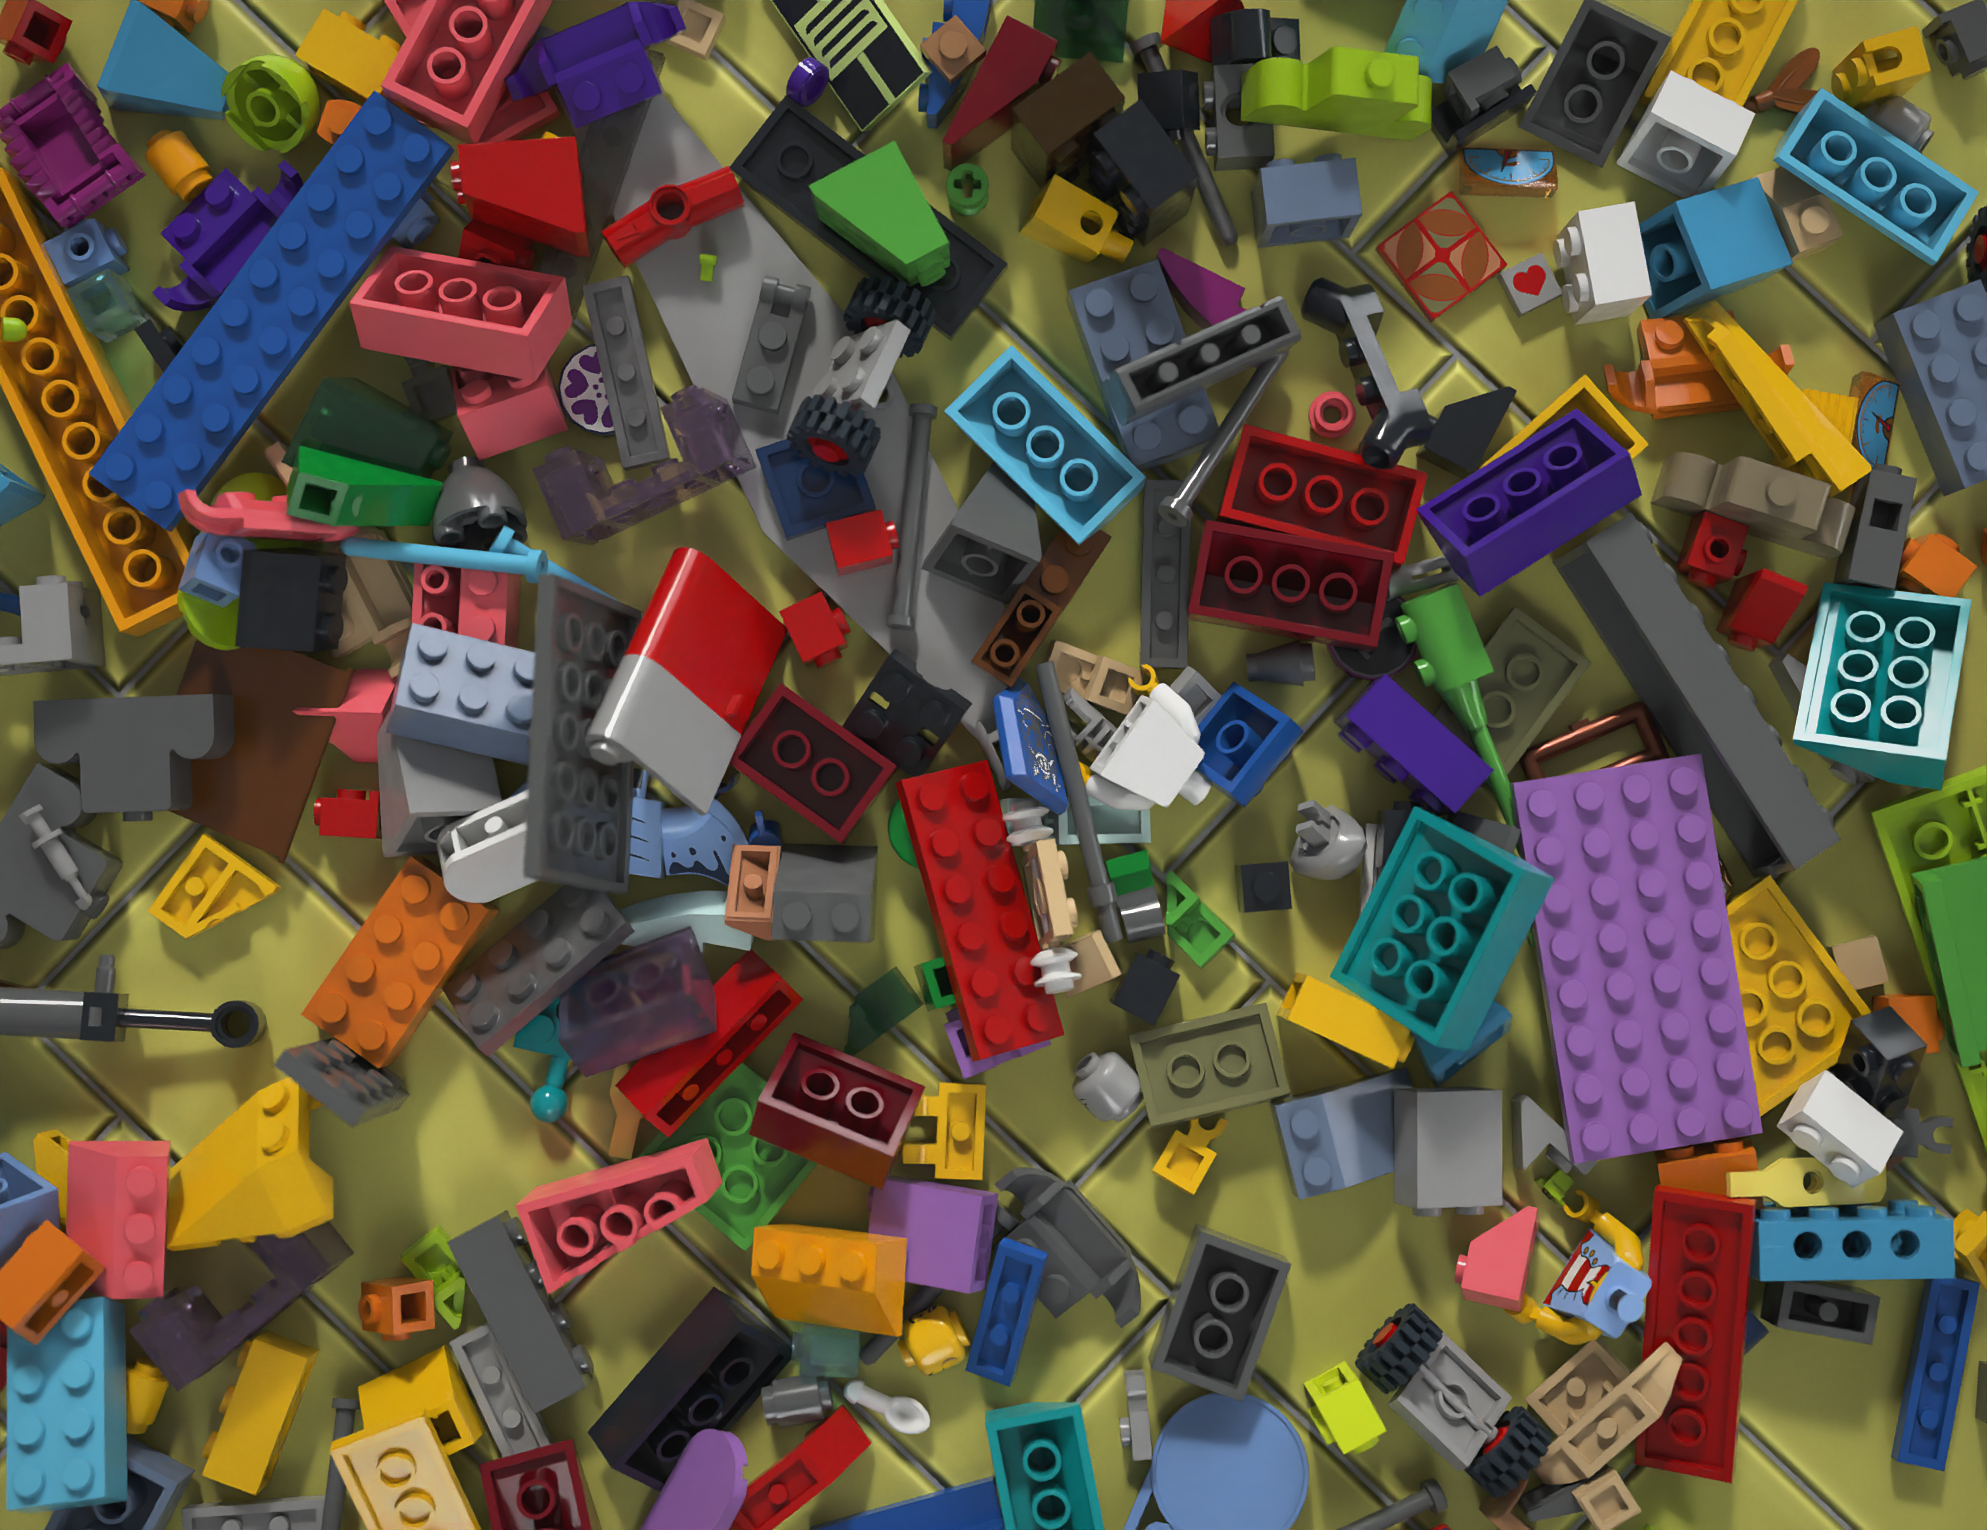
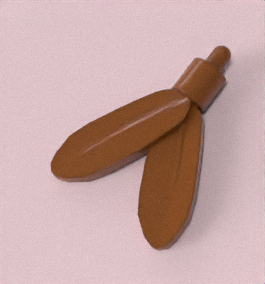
M1813 47L1796 54L1779 72L1768 89L1750 96L1749 102L1744 103L1743 108L1755 114L1772 108L1798 114L1818 92L1799 87L1817 68L1820 58L1819 50Z

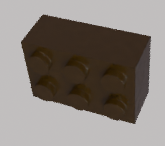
M1091 51L1012 108L1011 150L1040 189L1044 187L1054 174L1072 183L1080 174L1078 169L1090 161L1093 134L1123 112L1125 96Z

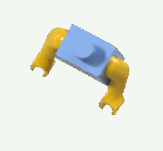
M1575 1190L1574 1192L1584 1199L1583 1209L1578 1212L1564 1204V1211L1568 1216L1583 1223H1592L1594 1225L1593 1229L1589 1228L1542 1302L1545 1306L1543 1309L1538 1308L1536 1301L1526 1292L1521 1312L1503 1308L1504 1312L1518 1323L1526 1324L1534 1321L1536 1322V1328L1570 1345L1590 1342L1598 1339L1600 1335L1613 1339L1621 1336L1629 1322H1634L1642 1316L1644 1312L1643 1299L1652 1285V1279L1642 1269L1644 1257L1639 1237L1609 1212L1602 1214L1601 1205L1597 1198L1581 1190Z

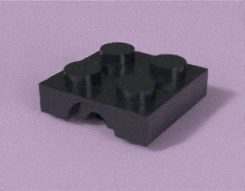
M895 649L888 655L842 727L894 763L906 774L916 777L925 774L973 703L952 688L945 690L927 682L916 669L917 663ZM875 692L889 702L887 709L871 699ZM922 729L929 730L939 739L934 744L919 732Z

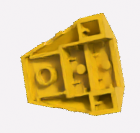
M287 1077L259 1090L170 1169L166 1248L171 1251L213 1247L219 1246L221 1240L236 1238L243 1243L254 1242L257 1236L274 1234L278 1238L293 1237L333 1219L334 1178L310 1160V1111L324 1104Z

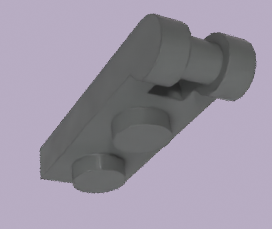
M765 275L732 395V402L778 415L808 307L811 287L798 283L796 288L779 283V278ZM775 302L791 306L788 318L772 314Z

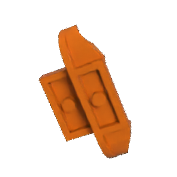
M1727 310L1726 312L1735 320L1733 310ZM1689 315L1640 320L1637 334L1644 361H1640L1637 371L1619 372L1614 369L1613 364L1603 365L1608 391L1613 399L1631 410L1651 414L1652 420L1743 409L1683 322ZM1790 344L1780 345L1777 350L1768 354L1772 361L1786 375L1795 365Z

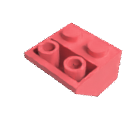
M548 362L536 381L458 366L450 367L457 415L479 461L568 430L564 410L561 406L560 397Z
M414 563L411 624L415 623L518 648L521 575Z

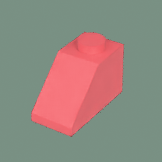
M1527 1206L1472 1240L1467 1256L1459 1255L1455 1271V1283L1461 1284V1291L1465 1300L1521 1312L1539 1226L1537 1208Z

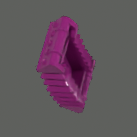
M69 62L51 74H45L42 80L16 98H10V102L0 108V131L2 132L0 139L7 145L4 149L5 152L13 158L10 164L19 172L18 176L26 183L25 186L46 206L58 224L62 227L66 226L68 229L146 176L138 163L110 135L109 130L103 125L105 120L100 115L102 112L94 104L97 100L95 94Z

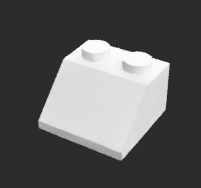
M1671 70L1652 97L1619 155L1616 164L1683 199L1709 192L1736 157L1755 113Z

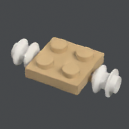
M1038 800L1017 802L1010 805L1011 812L1002 816L1003 821L1013 823L1014 832L1007 836L1006 840L1016 846L1023 847V852H1027L1021 859L1031 916L1042 951L1030 961V965L1041 968L1042 978L1036 981L1034 986H1044L1046 994L1069 991L1074 989L1073 981L1082 978V975L1071 972L1069 964L1078 954L1065 947L1058 948L1073 934L1072 927H1076L1078 924L1075 902L1073 898H1066L1063 880L1068 879L1067 859L1064 851H1057L1055 838L1048 839L1054 832L1053 828L1045 827L1042 824L1041 817L1050 811L1049 808L1039 807Z

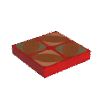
M1452 191L1380 243L1375 249L1430 323L1508 265Z

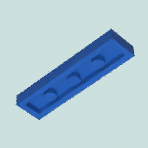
M1956 1276L1955 1278L1925 1279L1891 1453V1458L1898 1462L1940 1471L1945 1470L1980 1283L1977 1281Z

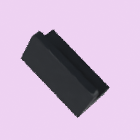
M1517 84L1513 87L1511 96L1486 113L1484 110L1478 113L1477 118L1465 126L1449 101L1446 100L1432 109L1431 131L1447 155L1451 156L1526 108L1537 91L1532 84H1529L1522 90Z

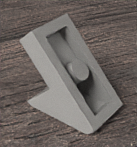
M1516 1093L1511 1099L1514 1167L1525 1170L1546 1146L1549 1150L1545 1153V1156L1565 1174L1572 1169L1577 1173L1586 1175L1598 1162L1597 1160L1577 1164L1570 1162L1565 1130L1527 1095Z

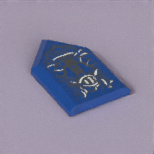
M1019 677L1011 689L1006 687L1005 690L999 692L993 698L1005 776L1051 811L1060 815L1065 813L1068 803L1050 723L1029 684Z

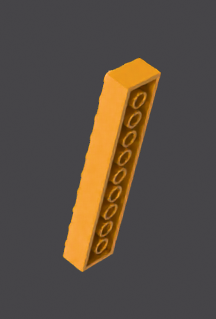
M0 167V385L119 631L140 637L183 616V612L180 613L177 603L178 587L195 537L185 516L182 517L172 532L167 531L88 474L134 411L76 292L63 284L43 244L50 240L23 183ZM2 317L19 318L24 321L28 329L26 337L18 342L2 341Z

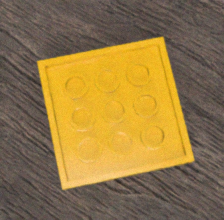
M1770 875L1759 878L1731 898L1726 905L1760 1117L1795 1093L1800 1085L1836 1064L1851 1020L1872 1013Z

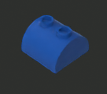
M1233 681L1198 725L1201 733L1198 745L1205 752V755L1195 771L1210 781L1212 786L1225 796L1245 808L1252 798L1261 792L1264 783L1279 764L1291 754L1294 745L1302 737L1304 731L1290 717Z

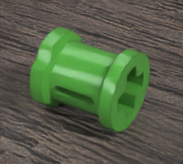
M965 163L953 168L948 175V203L955 209L957 214L966 217L976 216L986 207L989 198V183L984 170L975 164ZM964 183L973 184L972 197H963Z

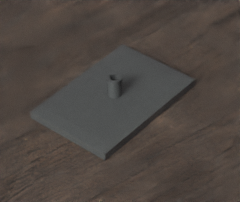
M539 574L532 715L531 726L528 731V735H530V740H528L530 753L523 878L612 894H628L634 761L619 762L615 765L603 764L591 756L590 749L586 746L584 740L641 621L642 611L556 574Z

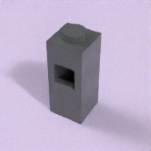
M1876 464L1868 474L1854 482L1850 504L1856 510L1843 552L1838 558L1833 583L1886 590L1895 589L1917 478L1902 475V469L1899 467Z

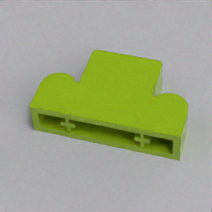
M1341 46L1329 48L1307 64L1293 58L1264 59L1242 73L1241 121L1412 141L1432 128V79L1419 75V57Z

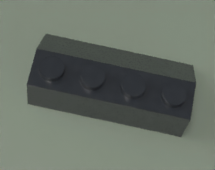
M713 1287L587 1433L612 1469L661 1492L691 1438L705 1429L729 1432L761 1395V1388L769 1386L797 1353L745 1305Z

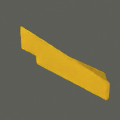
M1709 302L1683 320L1783 469L1786 470L1801 460L1813 479L1831 484L1828 497L1841 492L1872 470L1867 460L1718 302Z

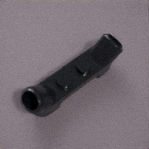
M1323 277L1314 280L1301 306L1302 317L1336 335L1339 342L1341 362L1345 368H1350L1355 379L1357 400L1361 406H1366L1372 422L1359 444L1361 457L1366 464L1379 470L1392 469L1399 462L1405 449L1425 445L1430 441L1431 425L1426 406L1418 388L1400 392L1376 338L1384 310L1373 286L1368 283L1345 288Z

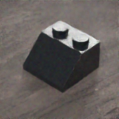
M299 547L243 550L235 646L307 652L338 649L339 639L344 628L341 611L343 592L348 583V573L345 569L347 555Z

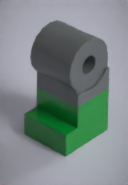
M1147 850L1104 861L1109 882H1114L1118 897L1115 905L1117 913L1120 914L1128 943L1132 944L1166 934Z

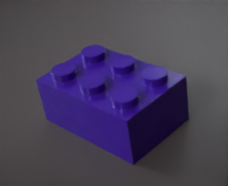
M1387 674L1372 680L1334 722L1342 729L1338 736L1345 744L1357 753L1362 749L1368 752L1377 760L1373 767L1382 777L1392 784H1395L1397 781L1401 782L1412 792L1408 797L1411 802H1419L1421 809L1433 812L1438 816L1456 813L1494 771Z

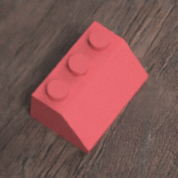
M69 1141L66 1235L105 1267V1270L86 1291L111 1299L163 1298L167 1263L166 1234L171 1141Z

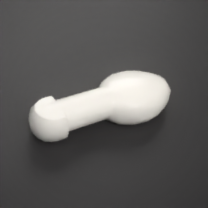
M851 1379L844 1386V1397L850 1403L855 1405L857 1402L882 1414L889 1426L898 1432L919 1434L925 1432L930 1427L931 1420L927 1410L921 1403L905 1395L889 1397L864 1385L865 1381L859 1379Z

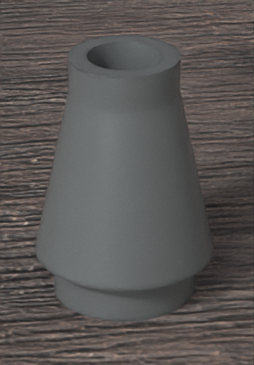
M1296 640L1258 653L1246 654L1249 682L1262 681L1304 686V681L1315 680L1312 643L1300 644V640Z

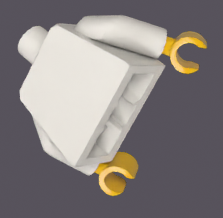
M1148 664L1141 665L1142 670L1151 677L1149 683L1139 686L1131 678L1128 679L1133 692L1140 698L1092 763L1090 769L1085 764L1079 762L1086 793L1088 796L1114 809L1148 810L1155 803L1167 807L1177 794L1194 806L1198 805L1207 796L1212 784L1195 771L1204 758L1205 752L1198 745L1201 733L1191 706L1165 683L1159 684L1158 677L1151 666Z

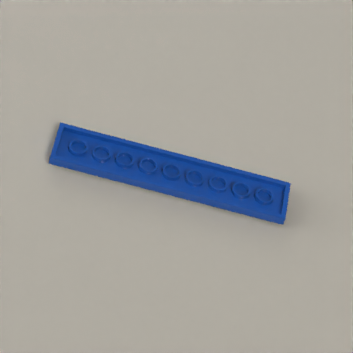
M374 90L88 474L162 528L172 532L184 516L180 509L177 494L184 490H196L197 497L454 153L453 147Z

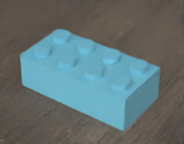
M106 1297L77 1300L36 1346L7 1326V1510L38 1513L127 1501L125 1304Z

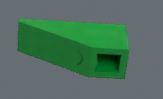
M299 445L287 485L286 514L332 526H429L433 516L434 505L439 498L443 484L440 481Z

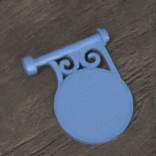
M1211 1393L1192 1400L1180 1408L1162 1429L1154 1447L1150 1469L1123 1530L1138 1529L1153 1492L1159 1509L1168 1523L1154 1522L1148 1525L1145 1530H1289L1303 1509L1309 1488V1463L1300 1435L1288 1418L1278 1409L1252 1395L1245 1394L1243 1402L1219 1393Z

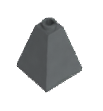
M993 462L923 561L921 569L1008 604L1038 565L1042 556L1035 502Z

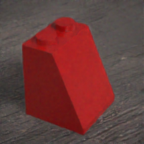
M576 136L458 144L459 161L450 162L453 190L457 192L458 203L467 205L471 219L578 257H590L581 163Z

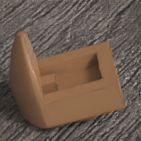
M1530 1477L1525 1481L1521 1479L1518 1487L1513 1491L1509 1489L1507 1495L1503 1497L1499 1495L1498 1498H1493L1489 1495L1479 1507V1510L1499 1528L1498 1530H1534L1512 1511L1527 1486Z

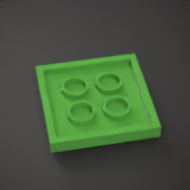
M745 1061L719 1085L669 1138L660 1131L639 1156H646L707 1138L723 1183L707 1202L698 1206L695 1210L744 1251L753 1243L754 1227L768 1225L818 1164L749 1135L758 1099L768 1081Z

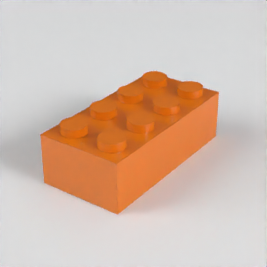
M410 856L301 1015L380 1069L393 1065L442 994L443 988L451 981L500 909L490 902L471 903L455 898L445 887L442 869L424 857Z

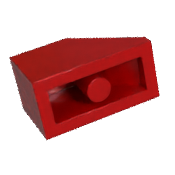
M1765 568L1735 580L1716 631L1729 636L1727 642L1730 645L1746 651L1753 652L1756 647L1762 648L1772 645L1804 598L1808 586Z

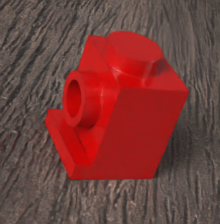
M337 789V798L318 797L316 799L313 817L315 825L319 826V835L382 839L380 791H370L369 800H366V791Z

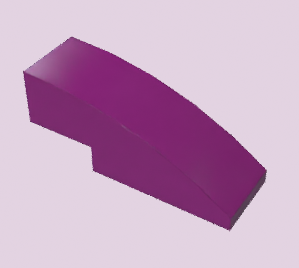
M1163 247L1160 248L1156 259L1159 261L1171 295L1202 330L1246 311V309L1238 306L1246 288Z

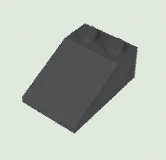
M1584 0L1519 127L1602 168L1670 42L1672 32L1606 0Z

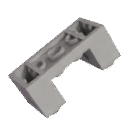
M59 575L36 577V585L19 586L22 637H0V676L105 667L100 593L83 588V582L66 581V576Z

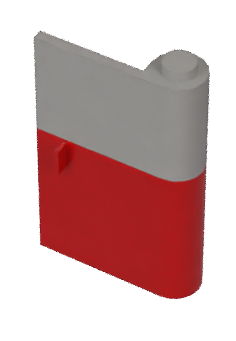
M688 547L677 548L674 550L587 732L584 741L590 749L591 756L607 765L635 761L699 815H706L788 631L787 628L706 554Z

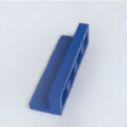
M993 1476L810 1527V1530H1006Z

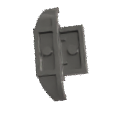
M1019 1167L1011 1170L995 1184L1000 1191L1006 1190L1013 1193L1024 1204L1025 1207L1020 1214L1025 1219L1012 1231H1009L999 1239L993 1248L997 1251L999 1243L1005 1237L1049 1253L1037 1298L1056 1319L1089 1292L1095 1299L1102 1294L1106 1297L1115 1311V1321L1121 1328L1139 1315L1141 1306L1140 1282L1137 1269L1130 1255L1132 1252L1131 1248L1070 1179L1065 1182L1050 1172L1036 1168Z

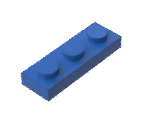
M1005 1237L999 1243L966 1371L1010 1387L1016 1376L1049 1253Z

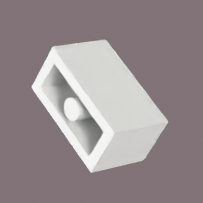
M1827 1070L1799 1086L1777 1124V1127L1787 1134L1795 1145L1808 1151L1829 1168L1836 1178L1846 1182L1852 1188L1882 1172L1903 1133L1900 1128Z

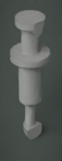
M41 804L19 815L20 820L25 824H29L38 837V840L31 844L33 849L42 848L60 879H64L66 882L69 881L80 898L75 901L76 905L81 910H86L90 907L93 900L76 877L79 870L58 838L63 834L61 828L53 832L50 830L40 814V811L43 810Z

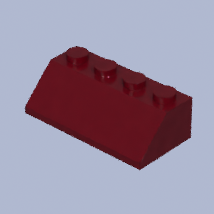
M1205 520L1188 617L1189 620L1375 653L1395 553Z

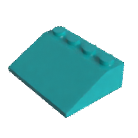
M1823 582L1793 744L1890 783L1942 790L1972 599Z
M1414 806L1330 977L1434 1046L1467 1052L1555 878L1521 858Z

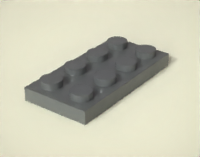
M336 1038L285 1049L274 1063L277 1069L352 1127L399 1110L410 1096L401 1087L404 1083L403 1079L387 1067L377 1069Z

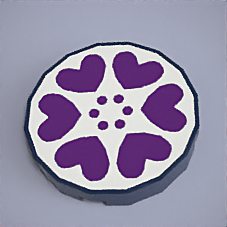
M595 344L588 345L573 354L562 369L558 384L560 403L572 423L585 432L605 438L616 436Z

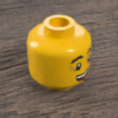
M935 1305L907 1318L902 1326L904 1338L897 1341L898 1349L906 1366L910 1368L916 1365L919 1371L926 1376L937 1374L962 1362L966 1357L965 1347L971 1345L968 1332L958 1311L955 1309L949 1312L942 1305Z

